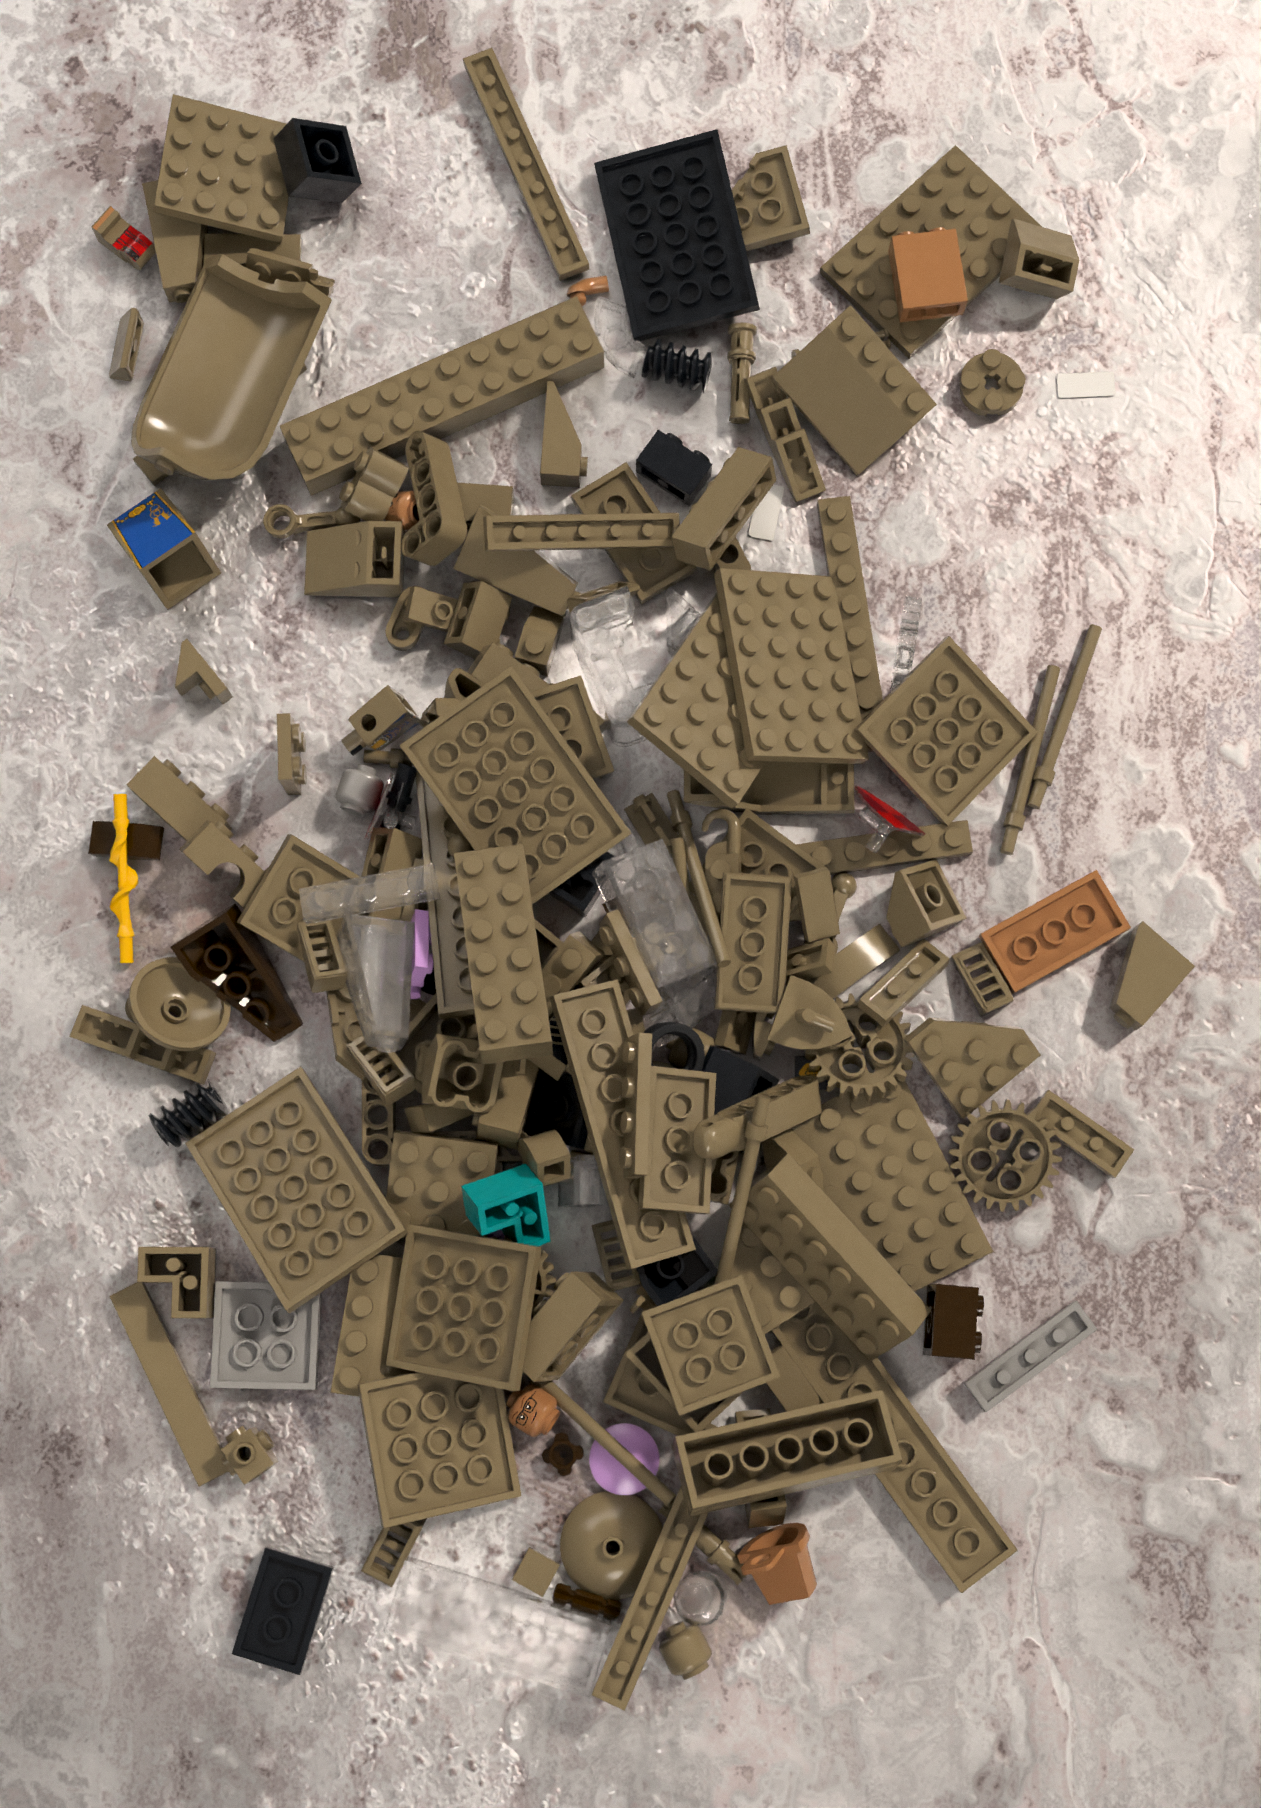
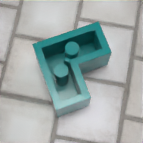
M527 1164L461 1186L466 1216L481 1236L502 1229V1233L508 1236L512 1242L541 1246L551 1242L543 1183Z

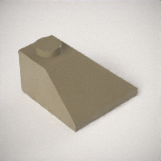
M937 859L901 869L895 873L886 918L891 926L892 934L898 940L901 948L920 942L967 919Z

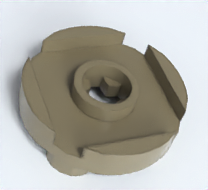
M989 349L984 353L974 356L965 364L959 380L961 400L975 414L987 416V414L1005 415L1018 404L1023 393L1026 380L1020 366L1011 357L1000 353L996 349ZM993 378L997 380L999 389L996 390L993 387L989 390L986 389L985 379Z

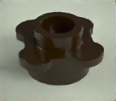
M558 1433L554 1437L555 1442L552 1446L543 1451L542 1459L545 1463H551L556 1467L560 1475L567 1476L572 1472V1466L576 1460L583 1458L584 1449L582 1446L574 1445L569 1441L567 1434ZM565 1451L566 1457H560V1452Z

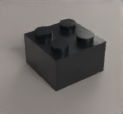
M292 118L273 138L288 197L343 203L362 184L346 126Z

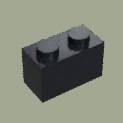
M658 429L636 459V472L690 507L711 477L712 464L709 458L702 452L689 450L683 446V442L672 433L665 434Z

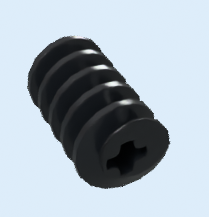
M657 339L655 344L647 349L641 377L646 378L652 370V377L655 381H658L664 373L666 384H671L675 377H677L678 387L683 388L689 380L690 390L696 391L702 383V390L705 393L712 368L711 352H707L701 360L699 359V349L695 348L689 357L687 356L686 346L683 345L678 353H674L673 342H670L667 348L663 350L661 339Z
M207 1079L209 1084L207 1088L198 1082L195 1084L197 1091L195 1096L185 1090L183 1092L185 1103H181L176 1098H173V1111L162 1105L160 1107L162 1118L159 1119L152 1113L148 1115L156 1132L167 1146H169L168 1142L175 1147L181 1146L180 1134L189 1140L193 1138L192 1127L200 1132L204 1131L203 1119L211 1124L216 1123L215 1111L222 1116L228 1115V1109L224 1100L209 1079Z

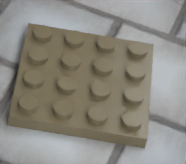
M173 94L153 212L281 243L289 197L273 138L283 129L286 123Z
M950 636L945 637L854 729L936 819L946 826L973 801L1038 733Z
M408 1224V1234H406L386 1366L510 1391H520L542 1247Z
M410 1372L357 1384L381 1527L388 1528L521 1496L503 1389L420 1372Z

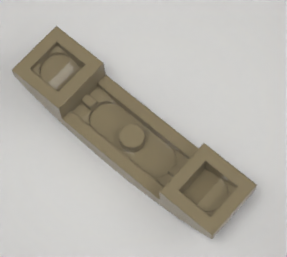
M878 924L834 955L832 973L807 979L806 981L821 988L832 999H835L872 970L874 971L897 954L900 949L881 924Z

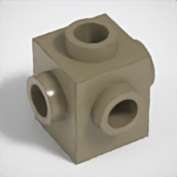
M244 1426L236 1429L226 1437L228 1444L221 1448L225 1455L221 1458L225 1468L232 1476L237 1474L244 1485L250 1483L279 1462L271 1450L275 1446L272 1439L264 1429L258 1431L256 1426L248 1430ZM246 1447L251 1451L250 1458L245 1454Z

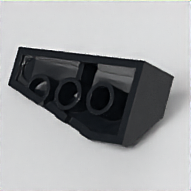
M693 1236L696 1250L636 1268L642 1287L656 1306L695 1292L717 1275L718 1269Z

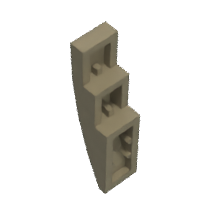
M772 367L744 378V382L781 474L794 501L798 502L826 491L805 428L801 429L791 398H787L785 393L771 379L778 372L776 367Z
M85 1005L81 1006L69 1036L202 1085L206 1082L216 1056L215 1052L205 1048L193 1051H178L163 1047L149 1039L138 1028L136 1023Z

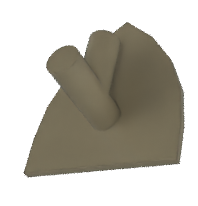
M790 975L767 1040L783 1046L805 1050L833 1046L853 1036L846 1016L837 1003L824 990L806 980Z

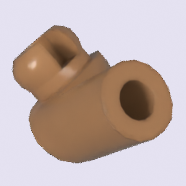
M607 276L586 278L568 288L567 297L571 299L577 296L581 306H584L586 304V295L609 292Z

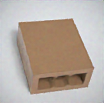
M939 227L923 233L914 234V232L905 231L892 236L888 253L899 322L963 315L968 298L956 229L946 230Z

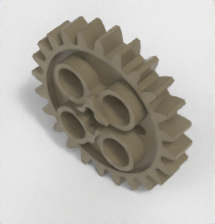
M852 993L849 994L848 1002L845 1004L839 997H836L835 1002L846 1016L847 1022H850L854 1029L852 1032L853 1036L845 1039L846 1041L833 1046L821 1049H807L805 1051V1059L813 1060L809 1064L808 1070L809 1072L819 1071L816 1077L819 1083L825 1080L828 1081L826 1090L828 1093L835 1087L839 1088L840 1099L847 1092H851L853 1102H856L859 1093H864L866 1100L871 1102L872 1092L875 1091L881 1098H884L885 1087L887 1086L890 1090L896 1091L898 1085L896 1079L905 1082L907 1073L904 1070L912 1069L913 1062L908 1058H914L915 1055L904 1041V1038L909 1035L907 1033L910 1031L911 1024H900L903 1017V1012L901 1011L885 1027H882L858 1007L859 1001H855ZM870 1022L875 1025L876 1029L867 1031L862 1029L860 1024ZM855 1038L859 1047H854ZM866 1047L865 1054L863 1056L861 1048ZM877 1051H885L891 1056V1058L888 1060H880L874 1055V1053H876ZM866 1061L868 1062L872 1070L875 1071L874 1073H870L866 1067ZM850 1063L855 1064L859 1067L860 1071L849 1073L845 1071L843 1066Z
M1009 1099L1005 1100L1003 1108H999L996 1101L991 1100V1110L988 1111L979 1104L978 1110L980 1115L976 1117L972 1113L967 1112L966 1115L970 1123L968 1125L960 1122L957 1123L958 1128L963 1132L962 1136L951 1135V1139L959 1145L948 1151L949 1154L958 1157V1160L950 1163V1168L961 1170L954 1180L955 1182L966 1180L962 1192L965 1194L974 1190L973 1202L975 1203L982 1197L986 1198L987 1209L991 1208L994 1201L998 1202L1001 1212H1004L1006 1204L1010 1202L1015 1211H1018L1020 1200H1024L1030 1207L1032 1206L1031 1195L1035 1194L1041 1199L1044 1198L1040 1189L1042 1185L1053 1188V1184L1048 1179V1176L1060 1174L1056 1168L1052 1167V1163L1061 1162L1062 1157L1053 1154L1052 1151L1061 1147L1060 1142L1049 1140L1057 1133L1054 1128L1044 1130L1043 1128L1047 1124L1048 1119L1043 1117L1036 1121L1037 1109L1034 1107L1026 1114L1024 1112V1102L1020 1101L1016 1109H1012ZM998 1122H1003L1009 1126V1134L1002 1140H996L990 1135L991 1127ZM1022 1129V1136L1010 1150L1013 1159L1011 1161L1005 1159L998 1168L994 1178L988 1181L986 1177L1000 1159L996 1152L999 1149L1005 1151L1017 1130ZM1026 1142H1034L1038 1145V1153L1032 1159H1025L1020 1156V1148ZM978 1151H984L990 1155V1163L985 1168H976L971 1164L972 1156ZM1008 1170L1016 1171L1019 1174L1018 1184L1014 1187L1003 1186L1000 1183V1178L1004 1172Z

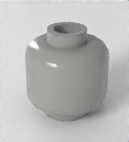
M358 764L357 769H346L343 772L336 791V800L341 803L340 808L357 816H365L366 812L376 810L384 787L383 781L376 776L377 770Z

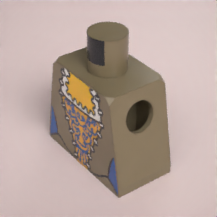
M387 685L350 716L348 720L355 730L341 741L353 756L366 746L381 751L417 726L420 718L404 696Z

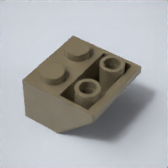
M1012 219L999 283L1053 299H1059L1073 292L1079 257L1072 235Z

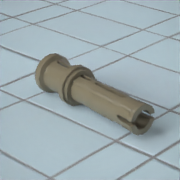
M744 322L734 323L728 327V334L731 335V350L727 353V359L732 365L729 421L734 424H747L750 422V395L744 378L751 376V365L756 360V353L753 351V336L757 333V327Z

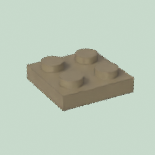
M290 713L277 714L278 780L288 795H301V785L307 783L306 766L302 764L300 752L306 751L305 733L301 732L300 724L295 723Z

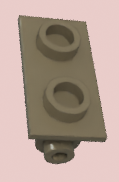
M650 793L647 796L641 794L633 799V804L626 807L624 811L659 866L672 858L670 839L679 838V835L673 830L670 820L654 794Z

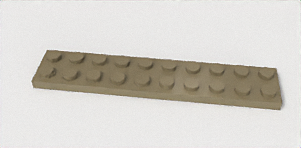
M813 1299L814 1304L772 1330V1333L791 1356L823 1403L883 1390L901 1452L902 1462L894 1470L876 1473L875 1475L960 1593H963L1017 1552V1548L878 1357L870 1362Z

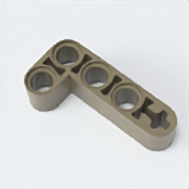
M415 431L408 438L405 450L420 521L404 535L401 551L405 557L429 566H436L462 545L467 535V525L448 443L422 431Z

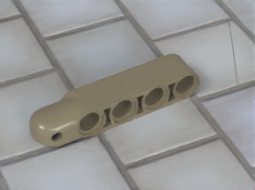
M802 1075L791 1078L699 1122L694 1132L696 1154L702 1158L716 1159L730 1152L745 1150L747 1137L744 1136L747 1121L752 1119L757 1095H765L771 1098L765 1122L768 1125L765 1140L822 1113L819 1081L816 1079L817 1076Z

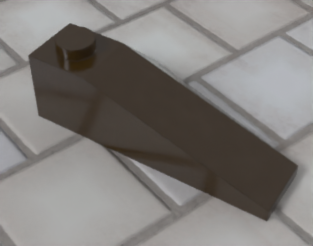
M234 903L174 943L171 949L192 978L198 982H203L216 993V997L223 1002L227 1001L242 1013L244 1019L273 1042H276L301 1027L304 1023L257 935L237 923L242 912Z

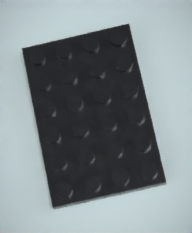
M717 129L594 163L635 343L760 310Z

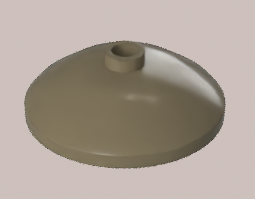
M177 957L157 959L144 966L135 976L128 995L129 1010L138 1028L155 1043L178 1051L198 1050L215 1042L225 1030L231 1012L230 1004L216 997V993L203 982H198L192 978ZM169 1012L175 1013L177 1017L172 1016Z
M602 1491L582 1500L567 1517L560 1539L562 1562L571 1580L581 1590L602 1596L605 1600H621L634 1596L663 1528L658 1515L649 1504L633 1494L617 1495L608 1491ZM609 1541L618 1542L620 1549L617 1553L610 1554L606 1550V1545Z

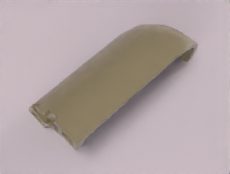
M224 254L207 258L137 412L131 437L134 453L154 464L157 470L165 474L173 475L175 473L198 480L235 478L254 467L271 440L332 299L307 281L288 282L276 279L274 284L259 280L260 273L240 265Z

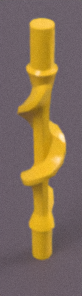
M113 794L114 820L112 822L116 830V838L110 851L109 861L118 868L119 889L113 896L109 907L120 923L117 933L120 963H134L133 937L135 934L130 918L129 893L138 885V875L127 864L126 837L130 821L127 813V794Z

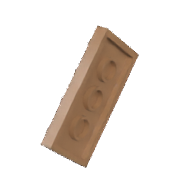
M1095 870L979 935V938L1010 991L1014 994L1128 931L1131 926L1098 871Z

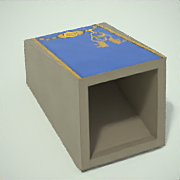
M161 488L107 524L116 540L167 610L221 574V571L196 532Z

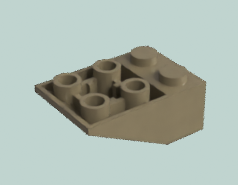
M364 521L307 531L304 595L400 597L404 585L405 556L401 551V543L405 535L402 521Z

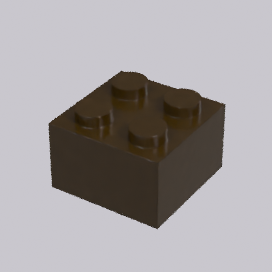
M945 1284L927 1285L926 1305L931 1309V1312L925 1318L923 1355L975 1360V1353H980L982 1345L981 1331H976L977 1317H982L984 1310V1297L978 1295V1287Z

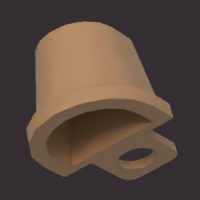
M787 1523L762 1532L751 1539L737 1555L740 1564L744 1563L741 1567L742 1574H752L769 1605L809 1598L816 1589L817 1582L807 1547L810 1535L805 1524Z

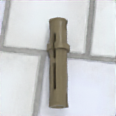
M674 1500L668 1506L664 1504L658 1512L667 1518ZM703 1525L695 1545L708 1557L706 1561L711 1565L715 1563L738 1586L743 1581V1578L747 1576L743 1575L741 1571L744 1563L740 1564L737 1554L729 1548L730 1543L726 1539L720 1540L707 1526Z

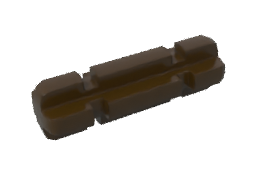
M558 1583L555 1586L552 1597L555 1603L564 1606L567 1603L571 1605V1608L596 1616L602 1614L603 1618L612 1621L618 1620L622 1604L619 1601L612 1599L607 1601L602 1596L578 1588L572 1590L571 1586Z

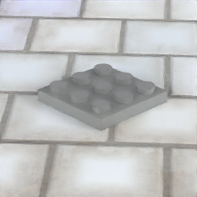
M215 1281L210 1388L317 1390L321 1293L289 1314L269 1282Z

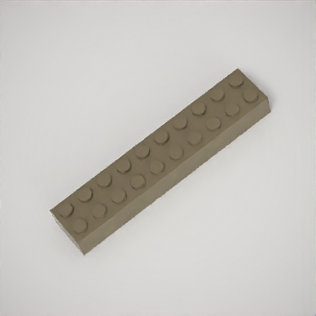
M576 296L280 425V429L310 495L313 496L354 478L357 472L354 470L356 459L362 451L366 453L369 447L397 459L406 455V443L415 431H422L438 439L445 438L545 394L547 391V381H554L556 388H559L604 368V350Z

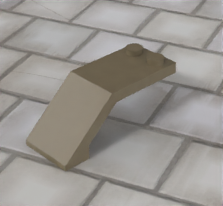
M766 761L740 803L733 809L684 770V803L727 809L741 813L748 808L756 815L855 813L854 764Z

